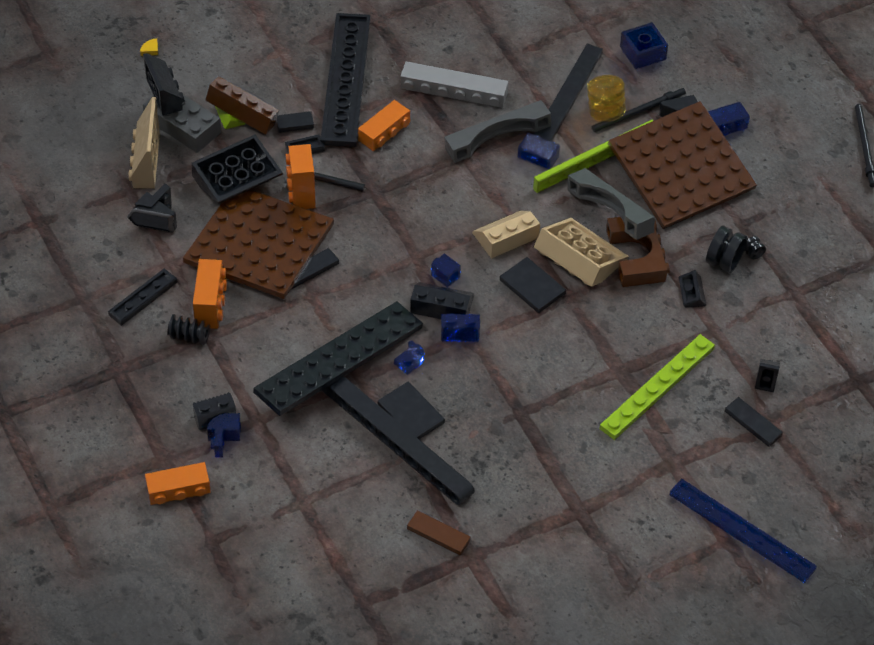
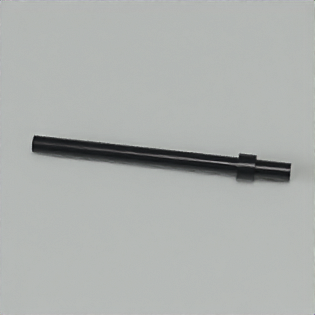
M681 88L674 92L664 93L662 97L592 125V130L594 132L654 108L660 105L662 101L685 95L686 91L684 88Z
M861 104L855 105V111L866 164L865 174L868 177L869 186L874 187V166Z

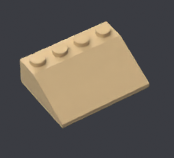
M152 97L137 121V128L133 129V140H135V143H132V153H134V156H130V167H132V170H129V181H132L133 188H155L160 128L156 97Z
M573 218L542 228L534 245V248L539 250L542 255L548 256L555 264L564 267L571 275L577 276L588 286H594L603 282L619 267V261L627 260L629 257Z

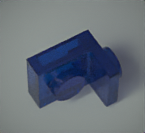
M411 340L408 342V349L394 359V364L408 375L424 363V349L421 345Z

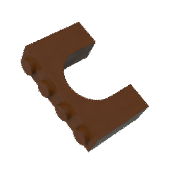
M621 217L607 218L606 233L610 244L636 242L645 246L649 251V254L643 258L619 261L618 275L622 287L666 282L670 268L669 264L665 263L664 248L661 249L660 234L656 233V221L654 223V233L636 240L625 232V226Z

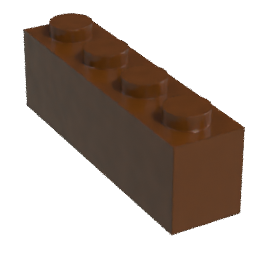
M220 76L209 85L205 101L265 135L275 126L279 110L272 105L267 104Z

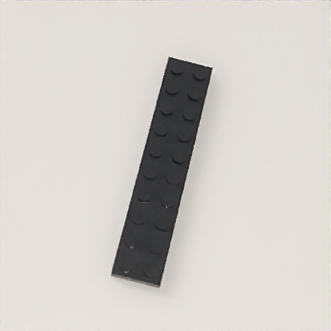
M336 13L320 142L324 145L357 146L371 15Z
M396 301L255 386L253 393L276 414L281 416L419 331L423 327V322Z

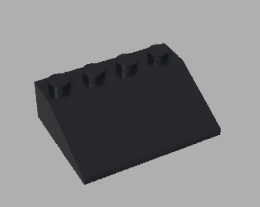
M256 134L191 163L192 177L199 187L218 204L283 175V172Z

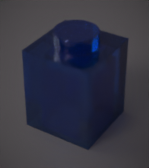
M445 253L439 258H435L431 263V276L447 288L460 278L461 265Z

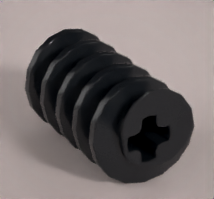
M172 314L167 329V335H170L171 339L177 337L178 340L185 339L186 342L192 340L194 344L199 342L200 345L207 343L210 324L206 327L205 321L202 320L201 324L198 325L197 319L190 323V317H187L186 321L183 322V316L176 320V315Z

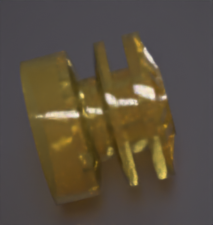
M602 75L595 77L588 83V105L591 117L599 121H613L625 114V84L621 78L613 75Z

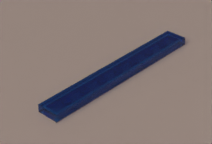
M681 478L670 491L669 495L803 583H806L816 571L817 566L684 479Z

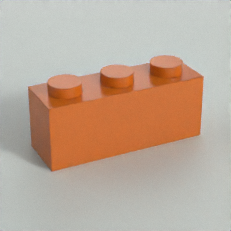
M393 100L358 128V141L372 151L382 147L387 140L409 125L410 110L396 100Z
M205 462L145 474L151 505L211 493Z

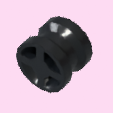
M752 236L747 240L745 251L749 252V257L754 260L760 258L766 252V247L760 243V239L757 236Z

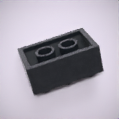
M147 53L143 54L146 80L153 96L156 97V103L162 116L182 111V103L185 100L183 93L178 91L179 85L177 80H173L174 75L171 67L168 68L164 60Z
M418 282L414 286L410 299V312L412 314L466 324L474 293Z

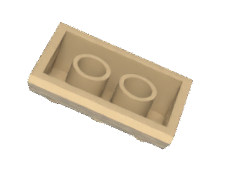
M519 211L474 230L473 235L490 258H494L536 240L540 233V223L531 211Z

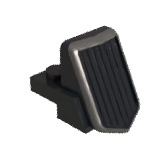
M164 183L154 195L146 192L135 203V207L127 215V218L136 226L167 232L175 231L177 221L176 213L171 210L170 186Z

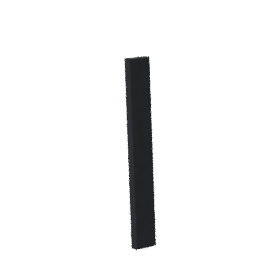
M586 44L549 108L551 126L535 132L533 141L550 146L601 57L603 48Z

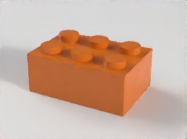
M311 144L288 146L289 154H285L286 165H289L286 166L287 188L291 191L288 192L289 203L304 209L316 208Z
M199 259L194 291V319L198 320V325L204 320L205 326L207 327L210 324V328L218 329L219 321H223V310H221L222 306H225V295L223 293L227 291V280H224L226 278V268H223L222 260Z

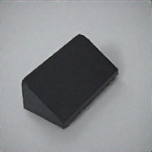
M694 270L679 276L684 307L706 306L702 279L698 272Z

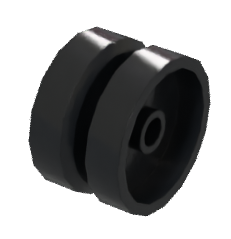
M722 225L708 248L706 263L713 266L720 264L721 270L732 273L742 258L748 236L740 232L733 235L731 228Z

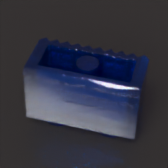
M527 133L518 147L517 157L546 169H551L557 158H559L560 145L540 138L538 135Z
M441 314L442 342H479L480 314Z

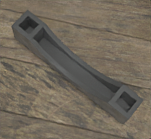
M542 100L445 136V149L454 163L471 157L482 143L497 135L513 131L537 132L550 127L551 113Z
M584 168L568 175V191L579 199L598 202L613 209L623 220L625 232L637 240L654 233L655 217L592 172Z

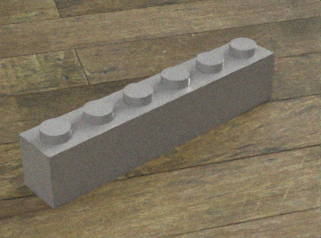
M405 62L400 76V88L503 108L508 94V81Z

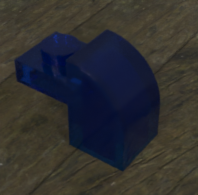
M240 413L220 414L209 422L207 427L208 441H211V450H214L215 457H223L224 441H240Z

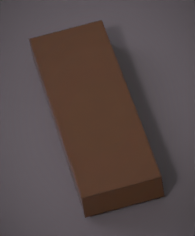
M418 510L407 525L408 530L460 556L471 541L470 536Z

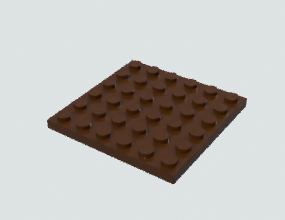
M701 101L608 141L609 147L662 229L747 193L757 186Z
M248 190L221 203L184 255L183 263L198 268L199 259L222 260V266L226 268L227 279L285 299L307 262L314 255L334 225V219L259 192Z

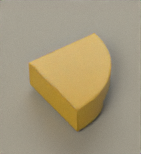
M157 38L151 39L142 45L140 49L141 56L145 53L158 55Z

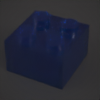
M653 22L621 32L620 47L635 69L667 59L668 44Z

